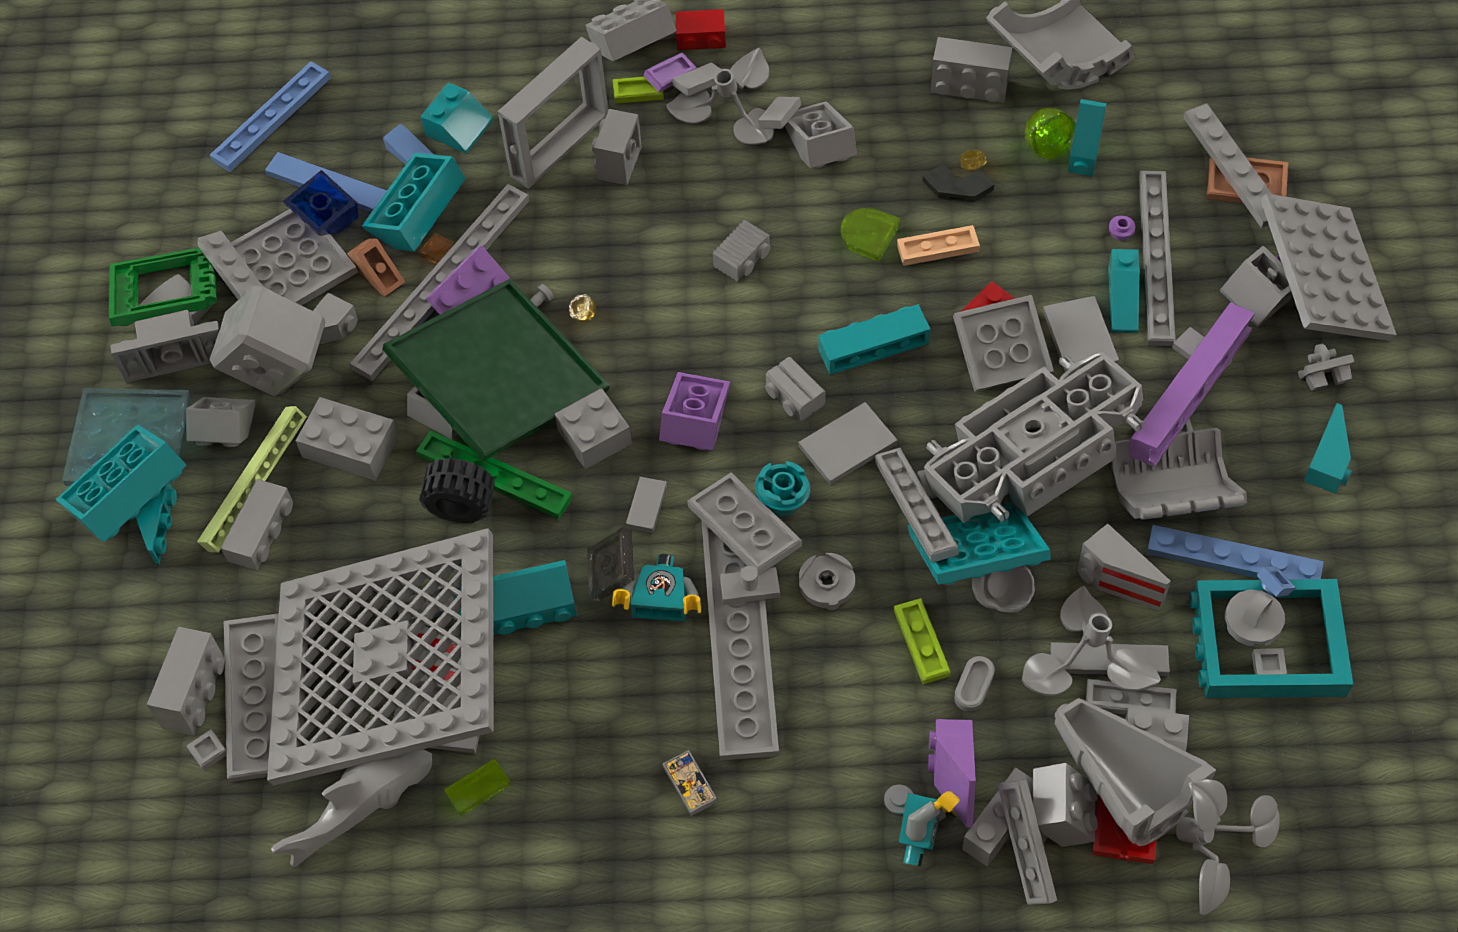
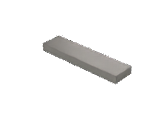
M1051 642L1050 655L1056 657L1062 666L1079 643ZM1085 644L1065 671L1069 674L1107 675V668L1112 662L1107 658L1106 644L1096 648ZM1111 644L1114 657L1119 649L1134 650L1155 668L1159 676H1169L1168 646Z
M1027 779L1004 781L997 784L1027 904H1050L1057 901Z

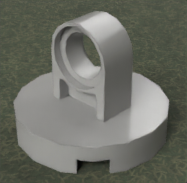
M1246 590L1239 592L1231 598L1225 610V621L1228 625L1227 630L1236 641L1247 646H1254V644L1269 645L1279 637L1285 624V613L1281 604L1272 595L1261 590Z

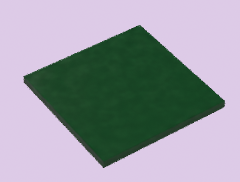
M511 279L384 343L382 348L385 354L483 462L556 421L555 413L601 388L604 392L609 391L610 384Z

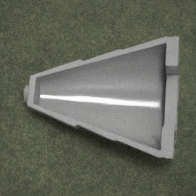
M1080 698L1070 704L1065 703L1061 705L1054 715L1056 718L1054 724L1077 766L1083 768L1096 793L1100 795L1118 826L1122 828L1128 839L1138 846H1144L1157 840L1171 830L1188 813L1186 808L1193 801L1188 783L1200 779L1212 780L1216 769L1206 761L1164 742L1163 739L1127 723V720Z

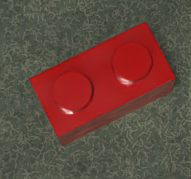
M724 9L675 12L677 50L726 48Z

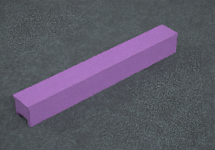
M1230 302L1144 419V429H1140V432H1135L1131 437L1130 458H1135L1155 467L1252 332V327H1249L1248 324L1253 319L1255 312Z

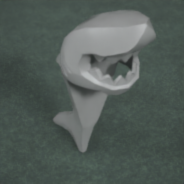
M422 749L348 767L340 781L322 792V795L329 800V803L318 822L306 831L285 838L273 845L271 848L272 853H290V864L293 867H297L320 847L351 829L379 807L383 809L392 808L398 803L399 797L408 786L419 783L428 774L432 766V753Z

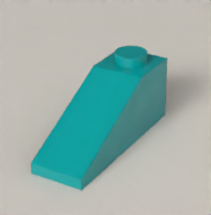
M1081 99L1068 172L1093 176L1107 103Z
M1112 249L1108 266L1111 333H1138L1140 270L1139 251L1135 249Z
M1338 403L1334 408L1304 480L1306 483L1335 494L1340 484L1346 486L1352 470L1347 469L1351 456L1343 408Z

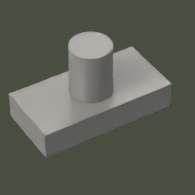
M745 566L741 572L719 574L723 605L780 598L776 567L769 568L759 576L757 569L753 566Z

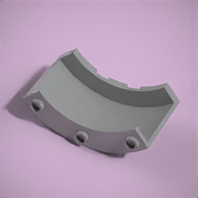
M1061 0L1060 3L1034 14L1015 13L1006 2H1003L999 7L992 9L986 17L991 27L1051 85H1057L1060 89H1078L1098 82L1099 76L1106 72L1111 75L1135 58L1132 45L1126 39L1120 42L1080 4L1079 0Z

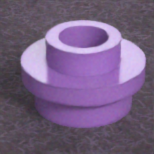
M1116 216L1109 223V231L1113 238L1124 241L1134 234L1135 223L1127 216Z

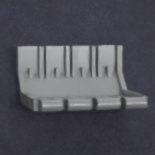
M1218 428L1178 433L1155 467L1129 457L1130 440L1115 442L1117 458L1110 462L1113 480L1120 504L1135 519L1163 517L1165 514L1167 516L1191 513V511H1209L1219 509V507L1244 506L1247 503L1246 491L1227 475L1222 458L1221 432Z

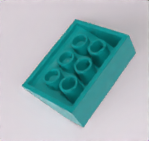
M137 425L66 489L56 501L104 543L107 539L113 538L127 520L135 518L143 505L155 499L169 481L177 479L181 475L182 469L187 465L165 441Z

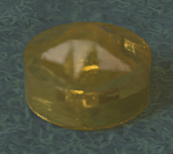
M969 150L962 153L960 156L961 167L969 170L983 167L986 164L985 153L981 150Z
M587 295L575 297L569 305L570 315L578 322L589 321L596 312L595 302Z

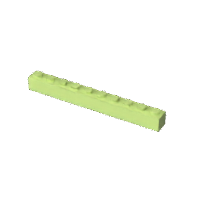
M296 406L285 407L197 542L208 552L219 553L256 480L265 481L305 421L307 416Z

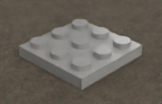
M1032 295L954 313L953 318L974 392L1022 381L1042 367H1045L1050 373L1054 371Z

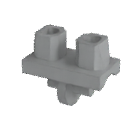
M1318 344L1315 346V353L1308 355L1310 363L1315 361L1317 363L1304 367V370L1298 372L1299 379H1306L1310 390L1315 391L1328 386L1325 373H1332L1335 385L1350 381L1352 379L1350 365L1354 363V359L1351 354L1330 360L1331 357L1337 355L1336 350H1327L1324 344Z

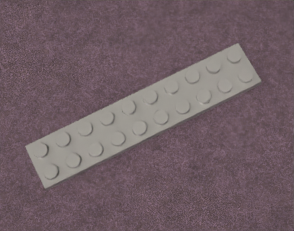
M702 521L720 761L779 756L765 600L723 605L719 574L741 572L742 568L747 565Z

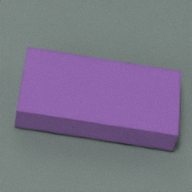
M680 53L645 70L644 77L658 92H661L673 86L674 77L694 70L696 67L683 53Z

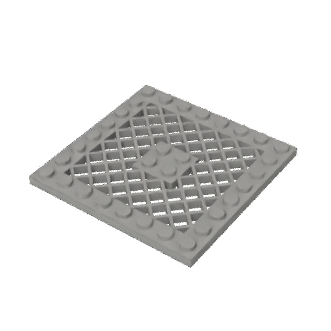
M489 528L281 583L267 781L273 786L494 732L493 534ZM452 571L457 572L449 583L444 581ZM426 578H429L428 584L420 590L418 587ZM400 584L403 585L404 588L394 597L392 593ZM461 584H462V592L458 590V588L461 586ZM439 586L443 587L444 589L435 599L431 597ZM374 591L378 594L369 604L365 602ZM415 593L417 596L409 605H406L407 599ZM453 594L457 596L449 607L444 605ZM350 598L352 601L343 611L339 609ZM386 600H389V605L381 613L378 609ZM426 601L430 603L422 614L417 612ZM322 605L326 606L318 617L314 616ZM361 606L365 608L356 619L352 618ZM399 608L404 610L395 621L391 619ZM441 610L443 614L435 623L430 621ZM335 613L338 614V617L328 626L326 624ZM375 615L377 618L368 628L364 626ZM412 617L416 618L417 620L411 625L409 620ZM452 619H455L457 622L448 632L444 630L447 624ZM347 622L351 623L342 635L338 633ZM427 625L430 629L420 639L417 635ZM321 628L325 630L316 641L312 640ZM439 634L442 635L443 638L435 647H432L430 644ZM333 637L337 638L336 642L328 650L324 648ZM412 641L416 643V645L413 648ZM454 643L457 645L448 657L445 656L443 653ZM348 646L350 649L339 659L337 657L339 653ZM425 650L430 652L421 663L416 661ZM320 652L324 654L314 666L310 664ZM460 658H461V666H460L459 664H457V662L459 661ZM438 659L442 660V664L434 673L429 670ZM331 662H335L336 665L329 671V673L327 675L324 674V670L331 664ZM452 668L455 669L456 672L448 682L443 680ZM345 670L348 671V675L338 684L336 680ZM424 675L428 676L429 679L420 689L417 688L416 684ZM318 677L322 678V681L313 691L309 689ZM397 682H400L402 685L393 695H390L388 692ZM460 683H461V691H459L458 689H456V688L459 686ZM354 684L355 687H356V689L354 690L353 693H351V692L348 691V690H349V689L352 687V685ZM440 684L442 689L434 698L430 697L429 694ZM331 686H333L335 689L326 698V700H324L322 696ZM372 688L375 692L366 702H363L361 699ZM410 691H413L415 695L406 705L403 704V699ZM453 693L456 695V698L446 708L442 704ZM344 695L348 697L339 709L334 707ZM383 698H386L388 701L377 712L374 708ZM424 700L427 701L429 704L420 714H417L415 710ZM317 702H319L321 705L310 716L308 712ZM357 704L361 706L352 718L347 716ZM397 707L400 708L401 711L392 721L387 719ZM330 711L334 713L325 725L320 723ZM372 714L374 717L365 728L360 726L367 716ZM344 720L347 724L341 729V731L337 735L333 733V731L338 727V725ZM316 727L319 728L318 733L309 742L306 738Z

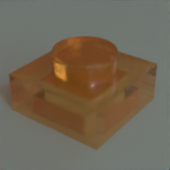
M435 233L421 248V255L438 264L455 245V242Z

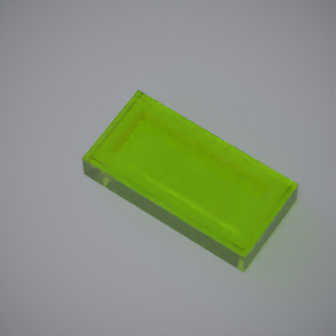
M494 758L444 789V792L458 814L462 816L509 787L511 782Z

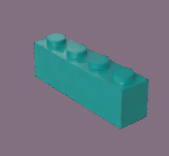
M919 304L911 307L906 306L889 314H880L863 322H854L847 327L828 330L824 334L818 335V350L829 375L928 345L930 341V327Z

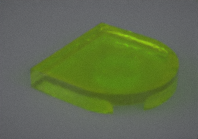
M873 208L856 209L843 219L841 236L846 243V247L851 251L880 261L901 224V218Z

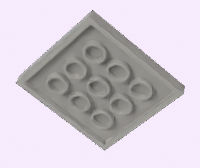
M304 201L231 242L263 287L301 306L358 273L355 264Z

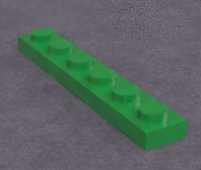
M431 430L416 450L418 457L429 462H435L439 459H459L479 465L494 478V491L560 520L573 499L571 492L491 457L483 462L470 447Z

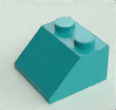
M449 82L421 115L425 136L465 154L469 152L494 120L493 116L469 91Z

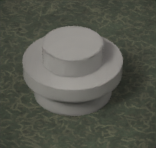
M904 785L890 787L884 796L886 808L894 814H904L907 794H913L911 789Z

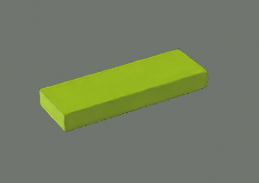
M922 599L894 606L895 615L922 684L950 677V669Z

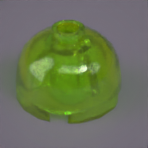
M1044 107L1032 114L1026 122L1024 129L1025 142L1036 156L1054 159L1065 153L1071 146L1069 141L1072 135L1074 136L1076 123L1066 112L1056 107Z

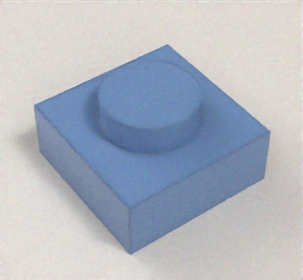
M1264 567L1257 574L1258 578L1263 582L1261 585L1264 590L1272 596H1288L1295 589L1294 585L1277 567Z

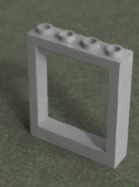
M580 37L497 111L510 177L528 189L600 124L602 118H606L608 101L601 49L596 43L589 42L585 38ZM579 72L583 104L530 151L524 121Z

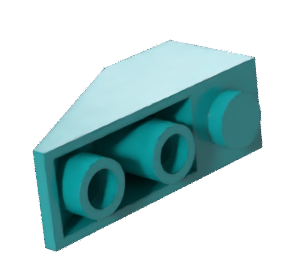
M170 482L161 489V493L155 499L143 505L136 516L147 550L155 564H160L161 555L166 551L167 543L165 536L172 524L170 513L172 506H175L177 501L176 490L172 488Z

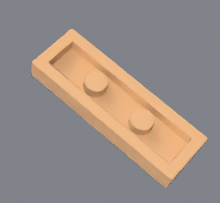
M973 225L897 239V247L903 266L979 252L980 249Z

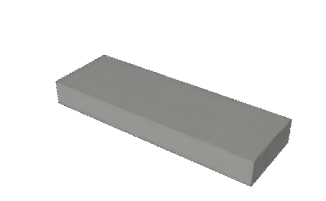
M1088 679L1086 702L1116 714L1127 715L1129 707L1176 713L1177 689L1152 686L1139 691H1126L1118 688L1110 681Z

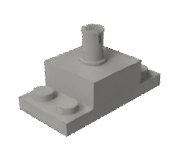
M188 310L136 321L137 339L125 340L110 345L111 354L126 383L211 364L210 357L220 326L217 321L204 322L195 326Z

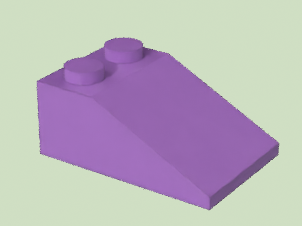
M678 372L662 412L659 441L668 442L672 445L680 444L695 447L699 450L707 449L713 451L725 408L730 381Z
M936 719L935 731L929 732V750H934V754H928V772L934 773V785L941 795L946 791H952L960 799L953 810L966 827H973L976 778L972 720Z

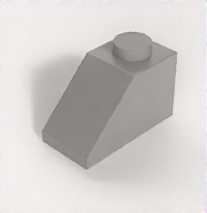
M327 293L313 310V312L323 316L326 321L319 344L343 339L348 332L355 328L358 321L354 306L330 293Z

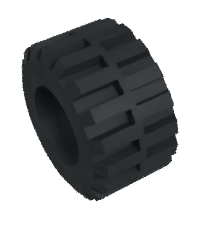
M439 459L431 462L426 469L419 501L422 507L427 509L429 513L441 519L458 523L481 521L488 515L495 480L488 471L474 463L459 459Z

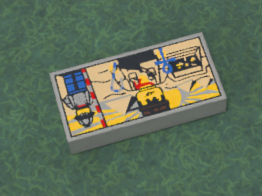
M689 750L663 763L665 772L690 816L717 803L716 796Z

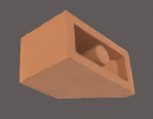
M367 239L347 253L360 274L383 297L405 283V280L377 239Z

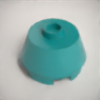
M785 461V464L773 466L769 463L757 476L755 491L759 500L776 516L785 517L795 513L806 502L810 495V483L805 476V471L793 462Z

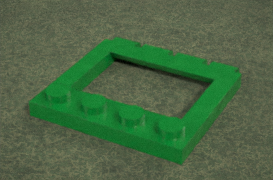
M200 248L110 264L109 321L111 327L129 326L136 321L184 310L189 312L208 309L207 306L214 305L217 302L215 268ZM190 265L191 296L138 306V274Z

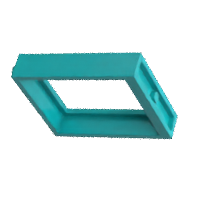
M1288 579L1295 589L1288 596H1273L1274 598H1321L1332 674L1220 675L1211 599L1233 598L1239 592L1246 590L1266 591L1261 585L1263 583L1261 580L1197 581L1194 591H1190L1189 604L1191 609H1195L1196 617H1193L1192 630L1194 635H1198L1199 643H1196L1195 656L1197 661H1201L1202 670H1199L1198 682L1199 687L1204 688L1205 698L1347 697L1353 686L1337 579Z

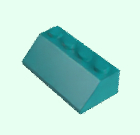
M414 153L362 227L396 250L414 252L466 177L452 156Z
M565 560L493 576V635H506L526 627L537 628L544 623L553 621L564 622L571 617L577 616ZM461 584V586L458 588V590L461 591V592H462V584Z

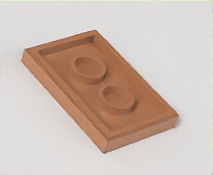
M1210 156L1206 199L1243 203ZM1247 158L1273 195L1286 197L1288 162Z

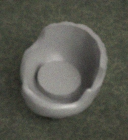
M1024 565L1015 567L1008 572L997 571L988 573L981 578H972V590L978 602L986 608L1001 612H1019L1030 603L1034 595V577L1030 569Z

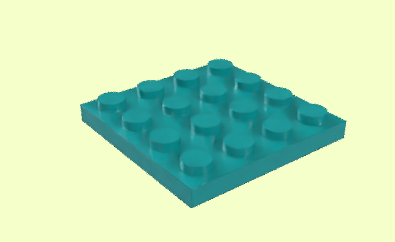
M1013 502L1001 504L1009 512V517L1007 519L1004 518L1003 522L999 521L992 512L975 515L964 523L956 515L942 517L941 519L958 546L959 555L933 563L928 558L911 525H908L909 536L938 585L953 584L958 580L966 578H981L988 573L997 571L1008 572L1015 567L1024 565H1038L1042 561L1051 560L1050 549L1027 516Z

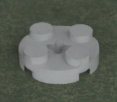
M825 553V556L817 558L816 555L812 556L804 562L800 569L799 591L814 606L835 610L841 604L847 602L855 590L853 567L847 559L838 554ZM821 577H833V584L824 585L820 580Z

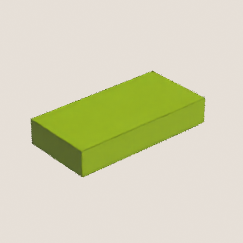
M645 77L613 79L615 104L664 100L663 91L658 92Z

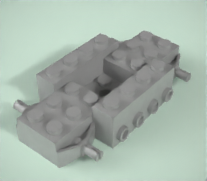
M1104 352L1096 353L1077 362H1074L1068 355H1064V358L1063 356L1060 358L1059 364L1067 371L1059 380L1045 367H1042L955 423L958 437L957 443L942 448L935 440L931 441L932 444L929 442L926 448L934 457L926 463L924 469L930 489L963 523L975 515L992 512L999 521L1003 522L1004 518L1007 519L1009 517V512L1000 503L1008 493L1010 500L1026 516H1029L1117 458L1114 431L1111 426L1128 423L1136 432L1144 429L1145 422L1135 415L1142 406V385ZM1037 428H1040L1039 431L1034 432V433H1031V432H1033L1034 430H1036Z

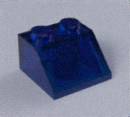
M320 170L283 201L291 211L319 236L340 233L359 217L357 201L323 170Z

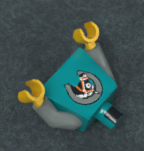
M669 554L658 555L656 566H643L640 574H636L623 589H617L613 592L612 606L615 607L617 604H623L624 609L628 610L629 603L631 602L632 618L686 622V614H688L689 610H697L698 613H701L699 593L691 579L684 577L683 569L673 567L674 557Z
M952 791L944 792L938 800L910 793L907 794L899 843L907 844L903 863L921 866L924 850H933L939 821L946 818L945 813L947 811H951L957 816L953 808L960 799Z

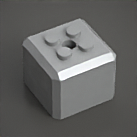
M253 286L225 312L210 361L215 369L272 396L280 395L312 369L326 321L323 316L263 286Z

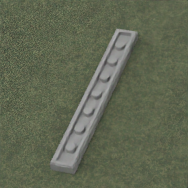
M1140 171L1139 186L1147 345L1173 346L1176 337L1166 171Z

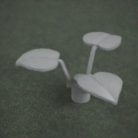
M760 48L743 56L730 70L721 69L716 72L714 76L716 85L712 86L711 98L706 90H702L690 96L680 93L672 102L666 104L668 111L676 119L688 124H698L711 116L712 110L710 105L715 102L716 95L719 93V95L725 98L733 97L743 117L734 124V135L739 142L746 145L765 144L771 141L775 133V129L759 128L758 119L765 110L755 108L747 115L736 94L737 87L739 89H742L744 86L748 89H757L769 79V66Z
M1085 586L1077 589L1066 599L1060 612V620L1067 630L1071 632L1083 631V637L1078 646L1062 666L1059 660L1050 654L1040 653L1033 655L1027 660L1022 676L1023 684L1035 693L1045 696L1063 694L1072 684V677L1065 670L1069 668L1085 644L1095 648L1106 644L1107 658L1112 662L1107 668V675L1118 688L1126 691H1139L1155 686L1161 680L1155 668L1134 650L1119 649L1114 657L1111 645L1113 638L1109 636L1112 621L1104 607L1091 596Z
M1200 779L1188 783L1193 796L1194 818L1183 817L1177 824L1176 834L1180 841L1193 843L1194 850L1201 851L1210 858L1204 862L1199 879L1200 914L1206 915L1217 908L1227 897L1230 888V873L1228 866L1225 863H1219V857L1203 845L1213 840L1214 831L1253 832V844L1258 847H1267L1275 840L1278 834L1280 818L1275 799L1271 796L1263 795L1258 797L1252 806L1250 814L1251 826L1217 825L1220 822L1219 816L1227 808L1226 789L1218 781Z

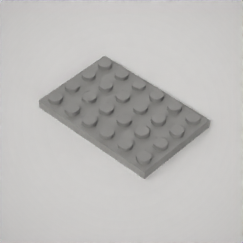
M1266 193L1261 198V203L1304 329L1391 341L1397 334L1351 209Z

